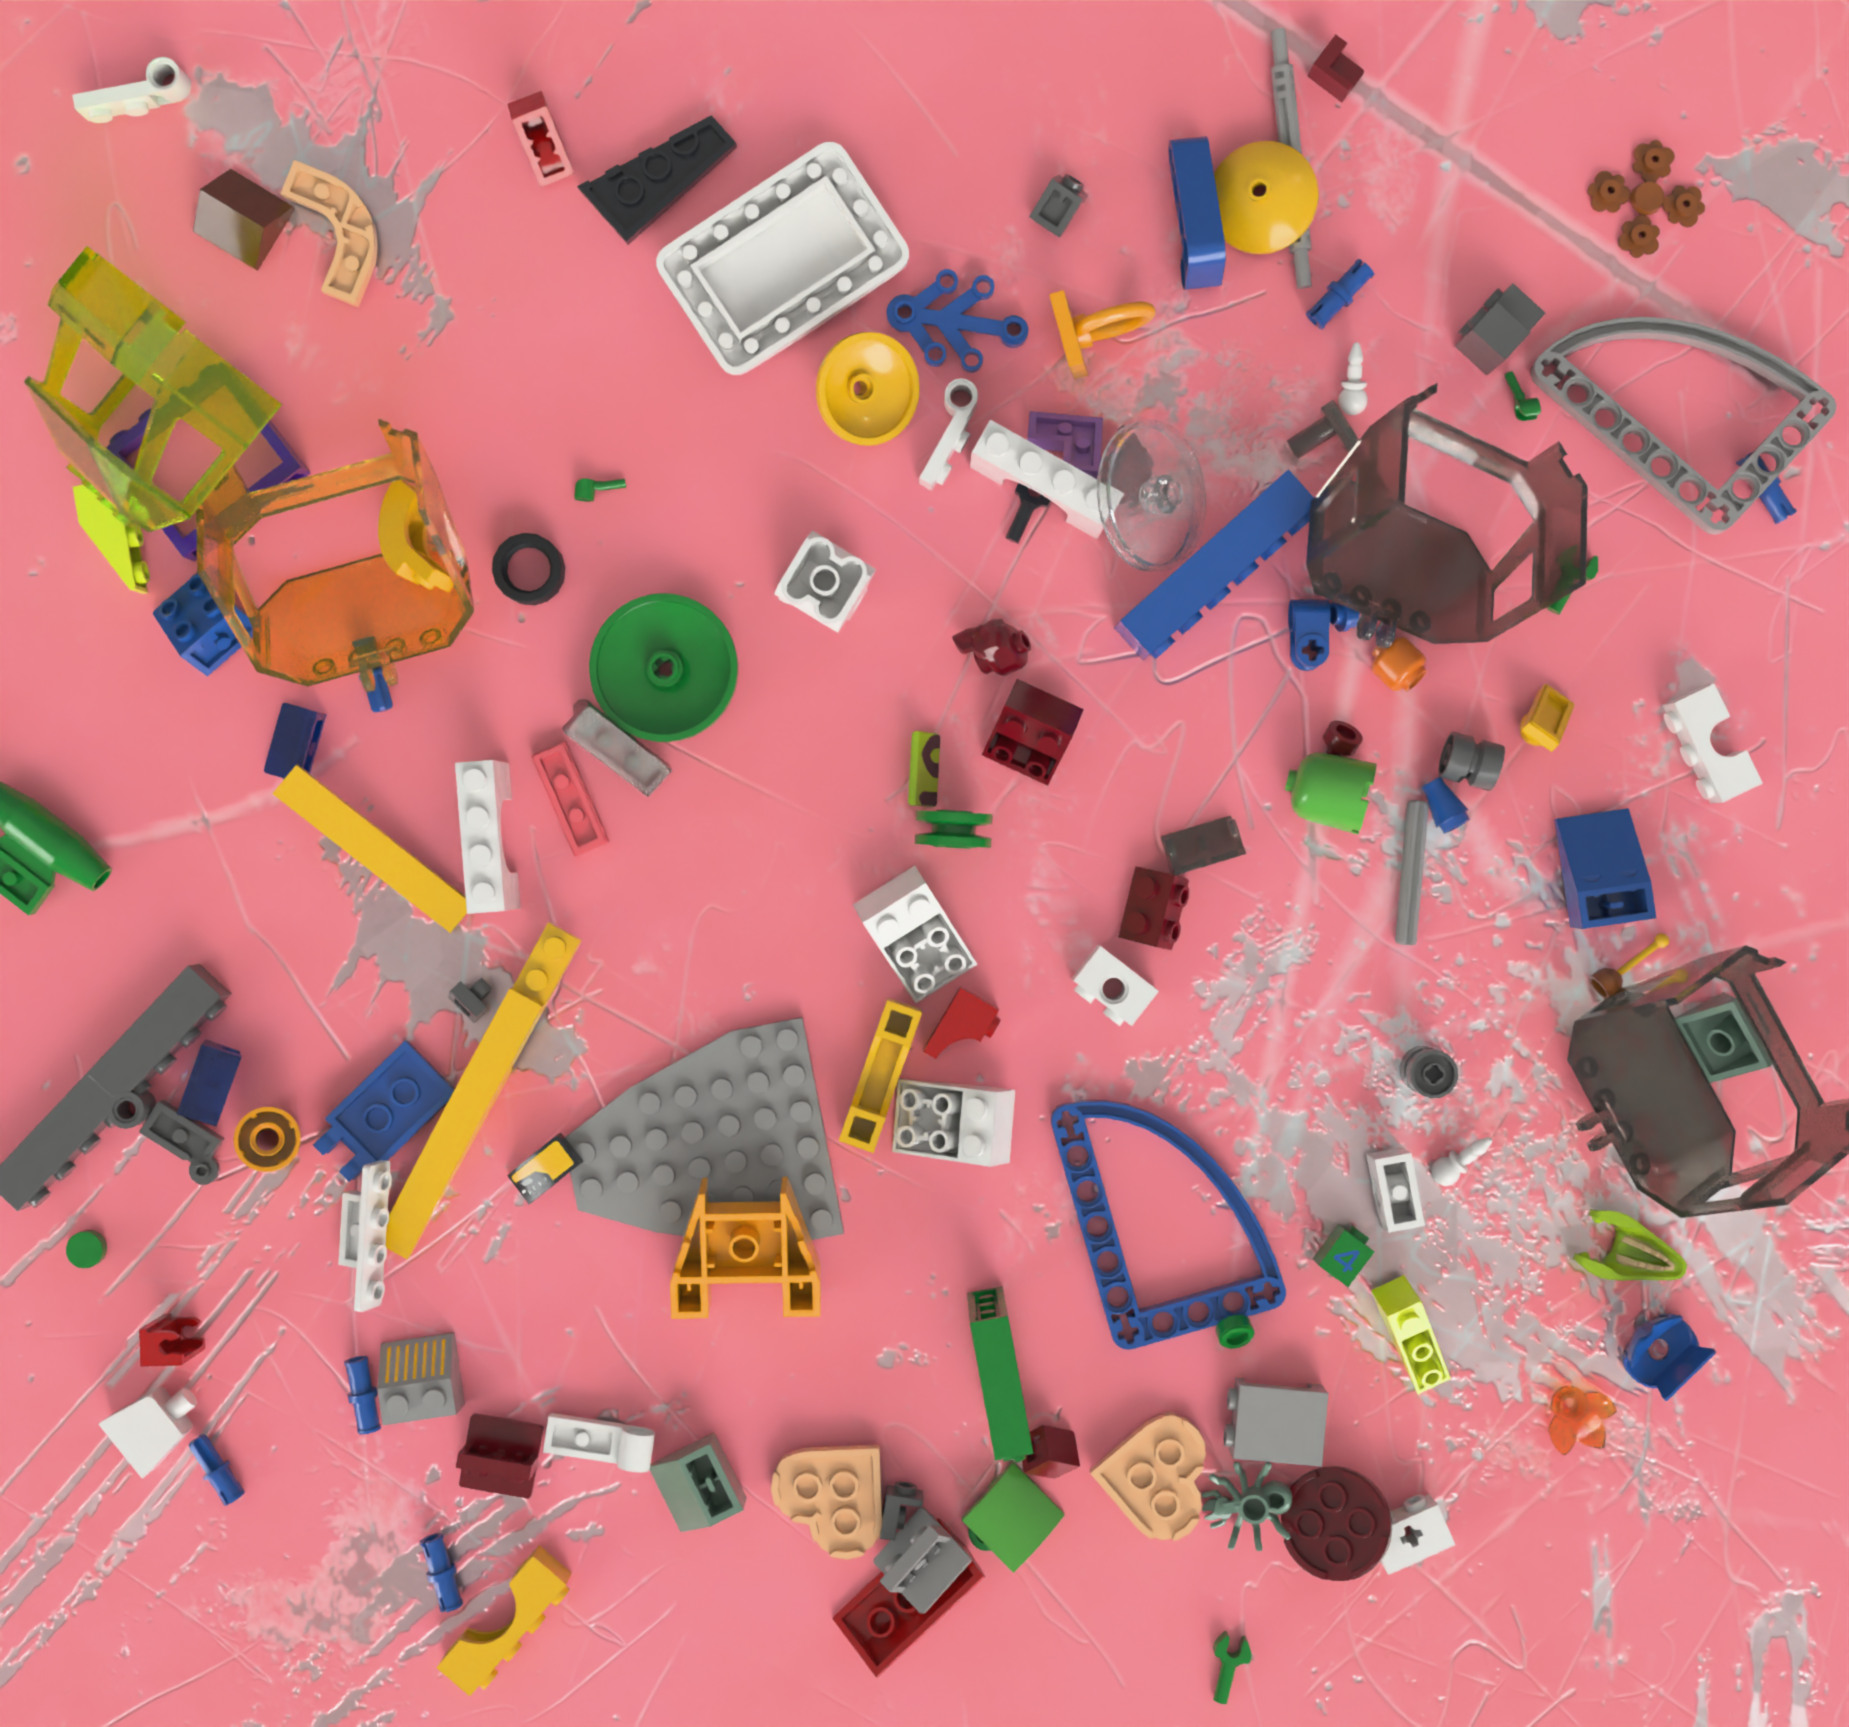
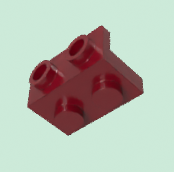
M1135 866L1118 938L1172 950L1181 931L1179 920L1182 908L1189 899V879Z

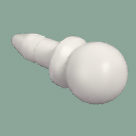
M1355 342L1348 356V380L1341 381V386L1344 389L1338 397V405L1347 415L1360 414L1368 403L1367 394L1363 390L1367 386V382L1360 381L1362 378L1363 366L1361 363L1363 362V354L1360 343Z
M1486 1137L1476 1140L1471 1146L1459 1152V1154L1452 1150L1449 1153V1157H1440L1435 1160L1431 1167V1175L1434 1181L1442 1186L1455 1184L1460 1178L1461 1173L1466 1174L1469 1171L1466 1164H1470L1478 1158V1155L1481 1156L1492 1144V1138Z

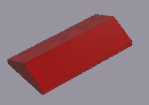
M940 1518L937 1521L971 1556L972 1562L926 1613H919L902 1593L889 1592L880 1582L884 1576V1573L881 1571L832 1618L876 1678L882 1675L986 1577L967 1546Z

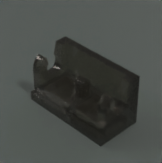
M1231 815L1160 836L1171 875L1182 874L1246 854L1235 819H1232Z

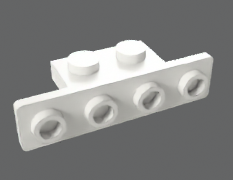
M387 1160L365 1164L362 1168L361 1192L349 1190L343 1192L338 1265L356 1268L354 1311L364 1312L380 1306L385 1292L383 1277L384 1262L387 1257L385 1245L386 1229L389 1222L388 1196L392 1181L390 1174L391 1163Z

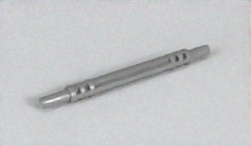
M1278 28L1271 31L1274 59L1271 76L1278 142L1286 144L1302 154L1293 65L1289 64L1286 30ZM1309 228L1296 242L1289 246V252L1294 255L1297 289L1312 287L1308 251L1312 249Z

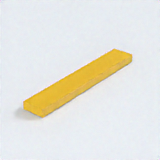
M297 764L272 793L449 933L453 931L467 914L465 895Z

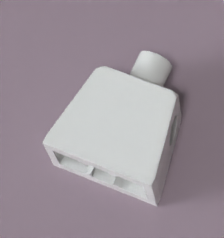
M160 1387L114 1412L98 1425L143 1479L164 1461L193 1428V1424L186 1416V1413L197 1405V1399L187 1388H182L171 1397L165 1388Z

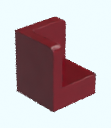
M1335 34L1314 62L1307 77L1340 102H1343L1363 76L1364 70L1342 54L1347 42Z
M1046 1425L1030 1431L1033 1454L1026 1455V1459L1022 1461L1025 1474L1054 1479L1080 1467L1073 1431Z

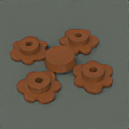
M1658 140L1652 141L1649 145L1639 144L1634 149L1633 155L1636 161L1633 163L1632 168L1634 172L1641 173L1644 183L1638 184L1631 193L1629 188L1624 186L1625 179L1622 175L1612 176L1608 171L1599 172L1595 177V183H1592L1587 189L1588 195L1592 197L1591 207L1597 212H1603L1607 209L1608 212L1615 213L1620 209V204H1624L1630 199L1633 209L1642 214L1637 216L1633 222L1626 221L1621 227L1623 234L1618 238V246L1624 251H1630V255L1633 258H1639L1643 253L1651 255L1659 248V242L1656 238L1660 234V229L1656 225H1651V220L1646 215L1656 213L1662 206L1663 210L1669 213L1668 221L1670 223L1677 224L1680 222L1683 227L1689 228L1696 224L1698 215L1705 211L1704 203L1700 202L1702 193L1699 188L1694 186L1685 189V187L1678 185L1672 190V194L1664 198L1662 187L1655 182L1659 177L1665 178L1670 174L1671 168L1669 165L1674 161L1675 155L1670 148H1663L1662 143Z

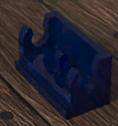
M208 1039L204 1040L179 1105L178 1115L217 1127L242 1058L240 1051Z

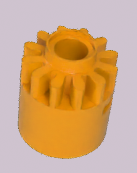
M261 1107L247 1113L238 1123L234 1132V1148L239 1159L249 1168L260 1172H274L285 1168L295 1159L301 1145V1134L296 1121L290 1114L275 1107ZM273 1130L279 1136L277 1146L268 1151L260 1149L257 1143L259 1135L263 1131Z

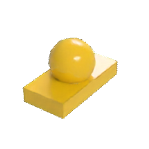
M1544 684L1538 690L1529 713L1520 722L1521 738L1532 746H1544L1552 752L1561 742L1575 704L1548 684Z

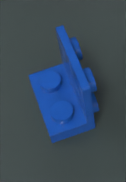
M204 566L153 611L154 617L178 654L207 677L262 629L254 617L233 601L214 571L208 566Z

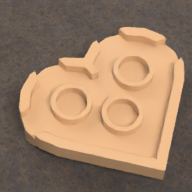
M1165 1412L1162 1415L1151 1418L1089 1469L1090 1474L1134 1526L1150 1539H1172V1541H1177L1190 1534L1199 1522V1514L1202 1508L1201 1494L1194 1481L1203 1471L1206 1446L1198 1428L1185 1417L1178 1416L1174 1412Z
M880 1444L807 1447L794 1450L780 1458L773 1472L771 1493L775 1506H778L783 1514L789 1516L791 1521L809 1525L814 1542L816 1541L820 1548L827 1551L829 1556L833 1558L849 1560L861 1557L880 1537L883 1520Z

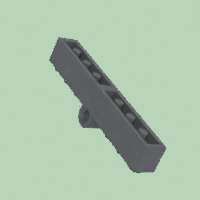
M201 964L188 965L0 1165V1196L16 1211L30 1206L37 1208L50 1196L51 1191L48 1188L56 1180L59 1182L64 1180L76 1168V1165L73 1163L81 1153L84 1155L88 1154L100 1143L101 1138L98 1135L107 1126L109 1128L117 1126L128 1129L144 1124L157 1104L155 1097L149 1092L152 1087L149 1081L157 1072L162 1075L176 1062L177 1058L174 1057V1054L182 1046L187 1048L200 1037L202 1032L199 1028L207 1019L210 1021L215 1020L226 1009L227 1005L224 1001L232 993ZM130 1102L135 1106V1114H132L129 1110Z

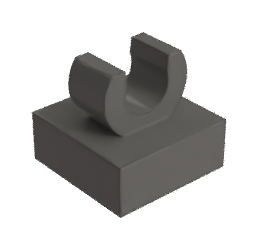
M480 978L470 989L460 981L450 990L448 998L474 1024L485 1014L487 1007L481 1001L491 992L492 987L483 978Z

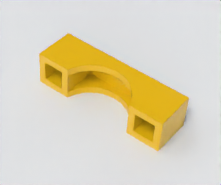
M889 997L887 998L842 1128L839 1142L874 1153L899 1076L920 1021L922 1009Z
M538 1545L514 1573L509 1582L516 1603L514 1619L506 1626L493 1631H479L467 1627L444 1654L436 1668L468 1696H471L478 1687L485 1690L498 1674L495 1667L502 1659L509 1662L522 1646V1643L518 1640L526 1631L533 1634L545 1620L546 1616L543 1614V1611L549 1604L552 1603L556 1607L570 1590L567 1583L572 1573Z

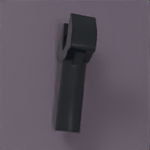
M1018 483L1015 489V494L1019 496L1021 504L1005 537L1016 544H1019L1033 511L1039 507L1047 508L1050 500L1043 495L1038 497L1031 496L1028 492V487Z

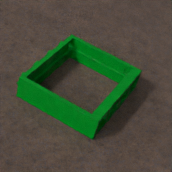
M1003 1286L968 1292L969 1321L995 1461L1003 1459V1462L1015 1460V1463L1026 1459V1455L1033 1454Z

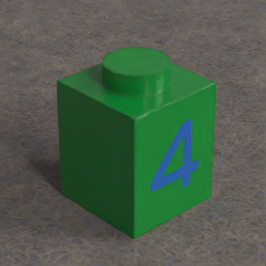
M1338 1224L1312 1259L1318 1266L1349 1287L1374 1251L1366 1245L1370 1239L1352 1225L1346 1230Z

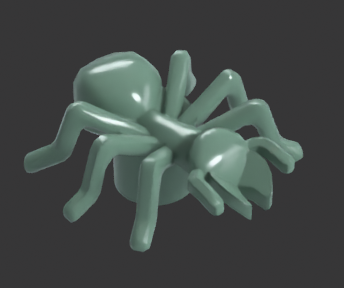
M1234 1462L1233 1467L1240 1478L1242 1495L1228 1478L1218 1477L1215 1474L1209 1476V1480L1217 1485H1224L1234 1497L1231 1500L1229 1497L1221 1495L1217 1490L1202 1492L1203 1498L1216 1497L1209 1499L1203 1505L1202 1511H1212L1211 1514L1205 1515L1204 1519L1211 1521L1221 1518V1520L1211 1523L1210 1528L1214 1529L1225 1525L1232 1513H1239L1228 1543V1549H1234L1243 1520L1252 1524L1257 1551H1262L1263 1549L1260 1523L1266 1519L1273 1523L1276 1531L1286 1540L1291 1538V1534L1281 1525L1277 1516L1287 1512L1291 1507L1292 1492L1290 1488L1277 1480L1266 1482L1261 1486L1265 1476L1268 1475L1272 1467L1270 1462L1265 1463L1254 1485L1248 1487L1245 1470L1241 1468L1239 1462Z

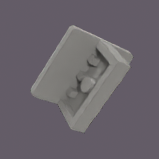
M921 1507L906 1522L904 1529H900L897 1532L895 1541L890 1540L873 1561L884 1573L880 1582L889 1592L902 1593L919 1613L924 1614L972 1562V1558L925 1508Z

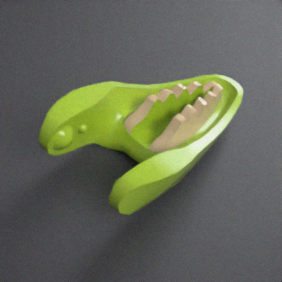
M1590 1209L1588 1215L1592 1217L1595 1223L1605 1221L1608 1225L1614 1224L1615 1241L1611 1251L1601 1261H1598L1597 1258L1591 1259L1586 1252L1574 1253L1573 1260L1588 1272L1599 1278L1619 1281L1676 1280L1685 1275L1687 1264L1681 1255L1635 1219L1621 1212Z

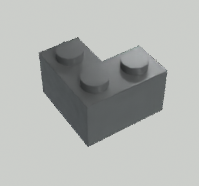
M1512 283L1504 292L1497 288L1476 314L1458 331L1462 339L1455 347L1485 375H1488L1503 363L1530 334V330L1544 316L1545 312L1515 284Z

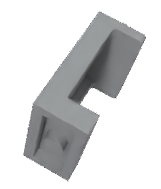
M1235 1377L1234 1388L1229 1387L1227 1393V1409L1232 1410L1231 1424H1225L1224 1446L1229 1447L1233 1459L1322 1467L1329 1393L1322 1384L1308 1383L1307 1388L1247 1383L1243 1378Z

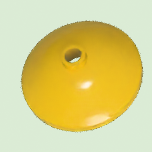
M1275 141L1249 143L1230 153L1214 172L1224 239L1226 243L1237 250L1250 254H1269L1280 251L1296 242L1306 232L1314 219L1319 200L1318 183L1315 173L1306 158L1286 144ZM1265 186L1266 193L1263 196L1256 197L1253 195L1256 187Z
M860 332L849 335L837 342L829 350L819 367L816 379V400L819 412L830 430L847 442L872 446L893 439L909 424L918 404L920 385L915 363L908 351L898 341L887 335L875 332ZM857 381L861 385V390L858 394L854 392V384Z

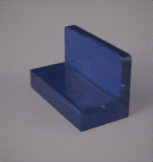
M283 703L266 759L264 772L281 777L284 780L298 764L308 773H311L327 714Z

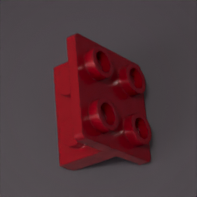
M474 1413L470 1417L466 1444L459 1451L456 1468L461 1469L459 1486L529 1499L533 1493L544 1427L539 1424Z

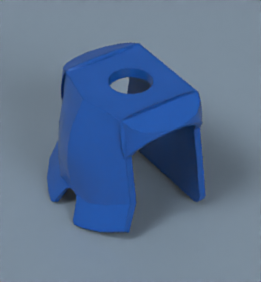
M1664 1313L1636 1327L1630 1342L1624 1349L1622 1362L1626 1371L1634 1380L1645 1387L1658 1388L1662 1398L1668 1401L1716 1354V1351L1712 1348L1699 1346L1697 1336L1681 1315ZM1656 1339H1663L1668 1345V1352L1662 1359H1653L1648 1353V1348Z

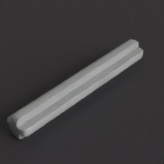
M1411 800L1407 803L1395 936L1396 943L1401 945H1415L1417 943L1429 810L1428 802Z

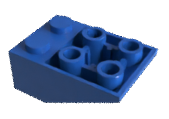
M1629 808L1554 819L1570 928L1587 929L1656 918L1652 883Z

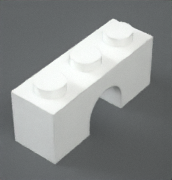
M1715 684L1701 686L1662 705L1666 712L1664 714L1665 723L1673 734H1677L1682 745L1680 747L1681 756L1689 767H1693L1698 777V780H1696L1697 789L1705 800H1709L1710 804L1724 803L1763 784L1747 750L1735 751L1722 756L1711 745L1710 735L1714 726L1731 717Z

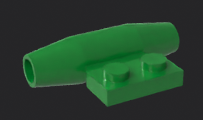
M0 781V829L6 834L0 837V894L29 916L36 914L55 887L56 872L91 891L100 888L111 875L112 868L84 837L38 801Z

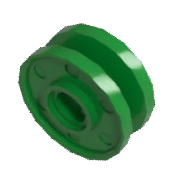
M955 810L916 811V820L932 824V832L916 834L915 844L945 848H991L992 839L975 834V829L977 826L992 824L993 814Z

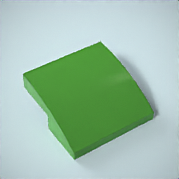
M1013 1461L987 1486L988 1491L962 1515V1521L1014 1573L1042 1544L1065 1514Z

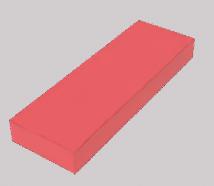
M563 741L531 755L574 857L609 843L610 841L567 742Z

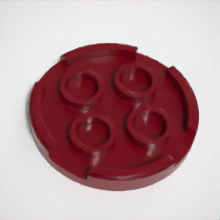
M1327 1466L1312 1470L1294 1482L1290 1487L1292 1492L1291 1507L1287 1512L1281 1514V1525L1291 1534L1289 1540L1284 1538L1283 1541L1295 1562L1311 1575L1331 1581L1357 1579L1373 1570L1384 1558L1392 1537L1390 1509L1379 1488L1363 1474L1340 1466Z

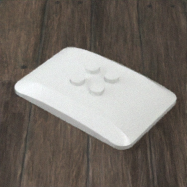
M824 142L666 245L658 253L656 267L720 367L728 374L742 375L803 338L899 273L908 263L909 248L846 150L835 142Z

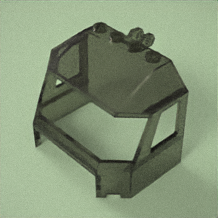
M1438 383L1417 395L1405 399L1369 426L1317 496L1311 500L1306 566L1314 593L1362 613L1357 622L1358 631L1356 633L1358 638L1370 641L1376 631L1375 644L1384 649L1389 648L1394 643L1396 628L1433 644L1488 642L1586 584L1588 486L1580 473L1573 476L1563 460V457L1568 454L1560 441L1530 461H1525L1415 409L1437 393ZM1409 437L1510 483L1534 520L1492 571L1466 531L1404 504ZM1355 475L1356 482L1351 480ZM1533 552L1532 595L1530 599L1493 621L1495 589ZM1377 621H1381L1380 624H1379V626H1378V628H1377V630H1376Z
M1747 945L1706 955L1623 987L1575 1020L1567 1061L1594 1109L1593 1112L1584 1115L1575 1124L1578 1130L1582 1132L1594 1128L1600 1122L1605 1129L1604 1132L1591 1138L1586 1145L1590 1151L1594 1152L1612 1143L1636 1188L1680 1218L1788 1205L1849 1154V1098L1824 1102L1755 975L1757 972L1781 967L1786 961L1776 957L1767 958L1758 954L1757 949ZM1715 977L1729 983L1797 1109L1794 1151L1789 1155L1732 1173L1736 1130L1668 1007L1681 1003ZM1759 1179L1744 1191L1741 1197L1706 1202L1721 1189Z

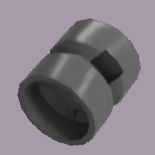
M1453 731L1448 736L1439 761L1438 776L1458 783L1465 778L1470 786L1491 791L1499 778L1503 766L1505 747L1487 740H1482L1476 744L1472 736Z
M1417 1046L1409 1050L1402 1057L1399 1066L1400 1077L1404 1084L1412 1091L1429 1098H1441L1449 1094L1456 1086L1458 1080V1067L1454 1060L1447 1053L1428 1046Z

